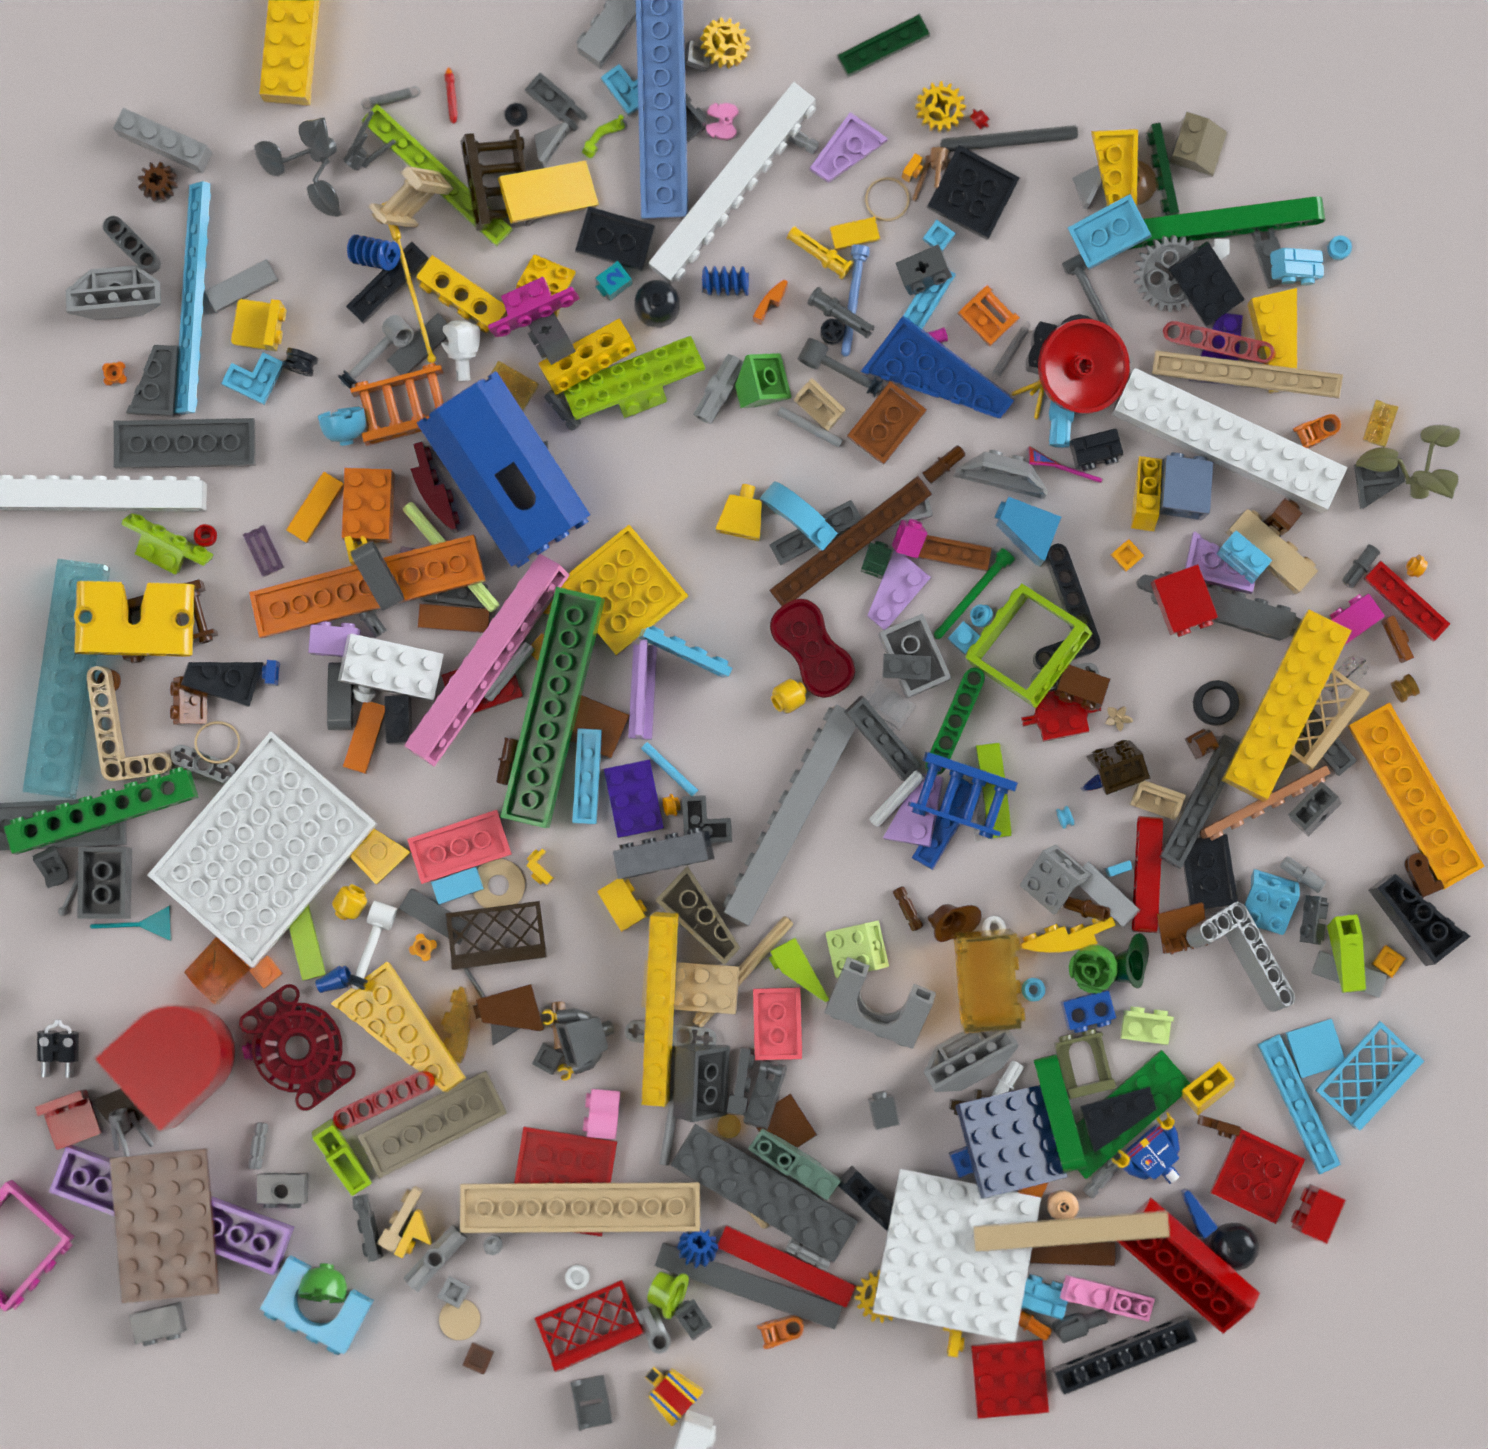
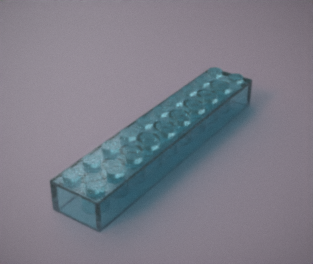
M57 559L22 792L76 799L90 708L87 673L92 667L96 666L97 655L74 653L76 586L78 581L108 582L110 568L106 565ZM90 612L83 613L80 618L81 623L84 624L92 620V613Z

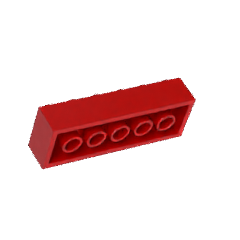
M1150 1197L1134 1213L1166 1210ZM1168 1212L1170 1237L1117 1241L1222 1334L1226 1333L1253 1310L1260 1295L1257 1289Z

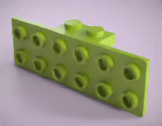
M688 336L600 370L563 392L575 420L619 404L623 417L627 418L667 402L662 386L705 370V365L692 337Z

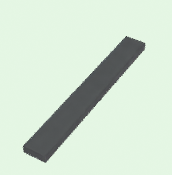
M662 1243L655 1263L656 1267L679 1275L685 1273L690 1279L826 1327L836 1328L843 1307L839 1304L717 1261H709L706 1267L699 1264L695 1269L694 1263L690 1262V1264L686 1265V1258H679L680 1251L677 1250V1247Z

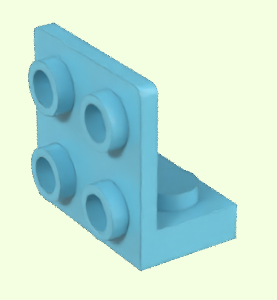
M1256 869L1253 870L1251 889L1244 905L1258 928L1284 935L1300 897L1299 883Z

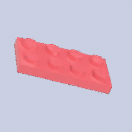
M498 810L407 839L421 884L512 855Z

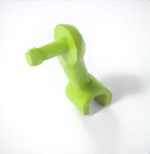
M619 115L618 119L599 126L591 138L585 142L582 153L592 159L598 150V147L595 145L605 134L624 129V116Z

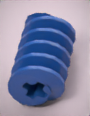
M354 234L350 237L347 244V255L353 264L392 270L400 259V247L394 241H383L382 239Z
M704 266L702 270V294L704 289H706L708 296H711L713 289H715L717 295L720 296L722 290L725 289L726 295L730 296L732 289H734L736 296H739L741 289H743L745 296H748L749 271L746 273L744 266H741L739 273H737L735 267L732 266L730 272L727 273L726 267L722 266L720 273H718L716 266H713L711 273H709L707 266Z

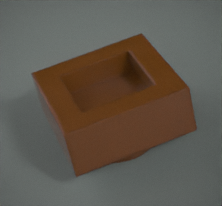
M472 1342L462 1365L484 1375L495 1351Z

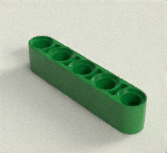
M970 668L963 675L930 749V753L951 759L985 681V675L979 668ZM976 673L980 679L979 684L971 685L967 680L968 674ZM965 694L970 698L969 706L964 707L958 703L959 695ZM949 717H959L961 720L960 727L952 728L948 722ZM947 737L951 740L950 749L945 750L940 747V738ZM925 762V765H924V766H925V770L928 772V769H929V768L927 767V764H928V763ZM941 768V771H938L936 776L942 774L946 769Z
M1057 1054L1034 1059L1063 1172L1067 1173L1087 1168Z

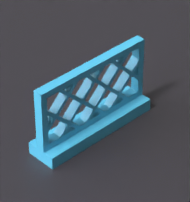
M1379 1021L1315 1091L1338 1111L1354 1129L1361 1131L1422 1065L1424 1060ZM1380 1029L1387 1034V1045H1375L1374 1035ZM1391 1039L1396 1043L1395 1045H1391ZM1400 1047L1407 1054L1401 1061H1392L1391 1048ZM1362 1048H1371V1062H1359L1358 1052ZM1375 1048H1387L1388 1062H1375ZM1392 1064H1397L1392 1070ZM1359 1065H1371L1372 1079H1359ZM1375 1065H1388V1075L1384 1079H1376ZM1345 1066H1355V1079H1342V1070ZM1355 1082L1356 1096L1343 1097V1083ZM1359 1082H1372V1092L1369 1096H1360ZM1330 1083H1339V1097H1330L1323 1090ZM1356 1099V1110L1351 1115L1344 1111L1343 1100Z

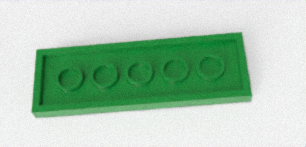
M1163 1050L1156 1053L1106 1097L1109 1098L1150 1086L1157 1110L1095 1153L1084 1117L1076 1123L1087 1168L1079 1169L1078 1171L1085 1179L1090 1177L1181 1098L1182 1090L1191 1084Z

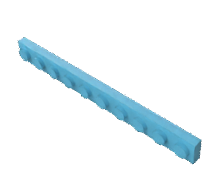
M204 181L189 185L174 411L175 414L180 415L195 413L197 406L198 366L201 356L199 351L202 336L201 321L204 310L202 306L205 290L204 275L206 269V247L208 245L207 229L210 219L209 201L211 199L210 183Z

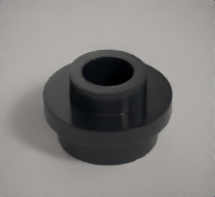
M520 103L510 104L504 113L507 123L512 126H521L528 118L527 109ZM519 112L521 114L520 117L517 119L512 117L513 113Z

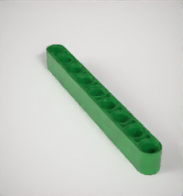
M1315 196L1146 218L1143 220L1152 237L1130 249L1144 248L1146 245L1152 247L1154 246V239L1162 243V236H1166L1168 241H1170L1171 236L1175 235L1177 242L1181 236H1184L1186 242L1190 240L1198 241L1252 234L1256 228H1258L1259 232H1267L1268 228L1272 227L1275 231L1322 224L1326 221L1322 197Z

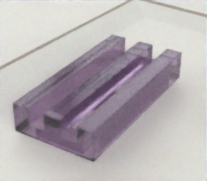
M265 525L243 534L262 577L285 568ZM260 533H263L277 566H273L259 537ZM251 537L255 538L269 568L268 570H265L251 541Z

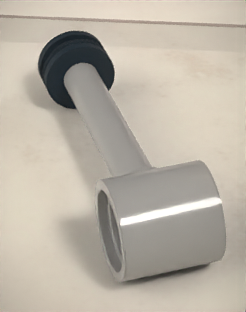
M392 315L388 317L382 325V331L386 337L349 372L344 370L342 376L338 375L343 386H347L349 389L352 388L353 384L357 383L355 379L392 343L396 347H405L412 341L414 332L400 316Z

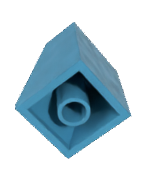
M1008 497L1005 502L1001 501L994 516V518L998 519L996 526L1036 566L1040 567L1047 557L1061 516Z

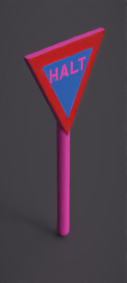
M1028 447L1029 464L1055 466V468L1099 483L1102 482V478L1061 465L1034 448Z

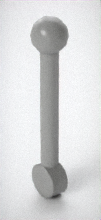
M78 871L75 873L76 879L63 907H60L58 910L61 916L67 914V907L78 886Z

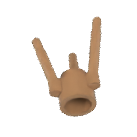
M943 147L931 148L930 155L926 156L925 165L912 198L913 201L917 200L930 165L932 169L936 170L934 187H939L941 170L946 169L951 160L948 158V149Z

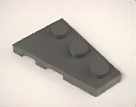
M153 346L144 367L140 383L135 389L131 405L128 406L126 411L127 414L174 417L178 346Z

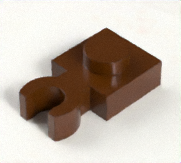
M1203 1115L1198 1117L1197 1124L1218 1130L1217 1135L1231 1139L1232 1134L1236 1136L1240 1134V1126Z

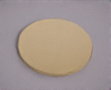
M464 1299L459 1309L447 1303L440 1312L439 1324L443 1333L449 1338L465 1340L473 1336L478 1330L480 1313L478 1308L466 1299Z

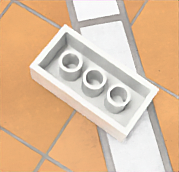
M349 634L346 639L338 681L432 701L435 698L443 654Z

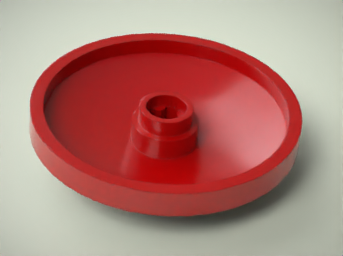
M1093 319L1072 320L1057 327L1043 343L1038 359L1039 379L1045 393L1056 405L1073 413H1093L1113 404L1122 394L1130 371L1128 351L1121 337L1107 324Z

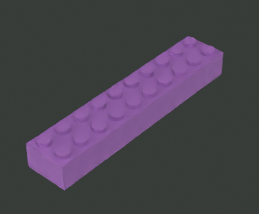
M75 1145L66 1146L49 1192L114 1216L110 1159ZM211 1196L216 1254L271 1275L276 1274L295 1227Z

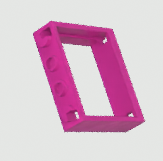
M13 1180L5 1182L0 1188V1207L13 1194L62 1239L10 1298L0 1290V1308L4 1312L11 1308L15 1310L25 1300L22 1296L27 1290L31 1292L41 1282L38 1278L43 1272L47 1274L57 1264L54 1260L60 1253L64 1255L73 1246L70 1242L75 1237Z

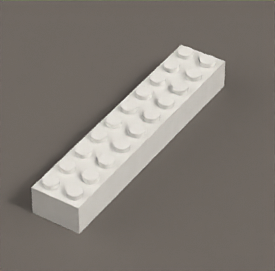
M1136 368L1131 372L1127 384L1111 414L1198 456L1207 457V460L1322 514L1329 509L1348 468Z

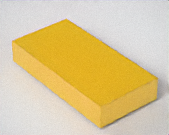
M875 217L830 227L833 246L836 251L850 248L852 245H863L880 241Z

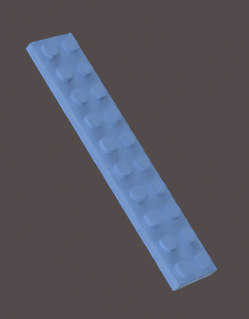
M636 0L641 218H683L689 213L683 0Z

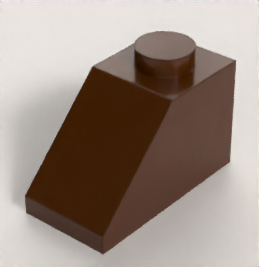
M1284 498L1263 522L1268 527L1271 525L1280 532L1279 537H1281L1292 528L1303 513L1299 511L1300 507L1296 502Z

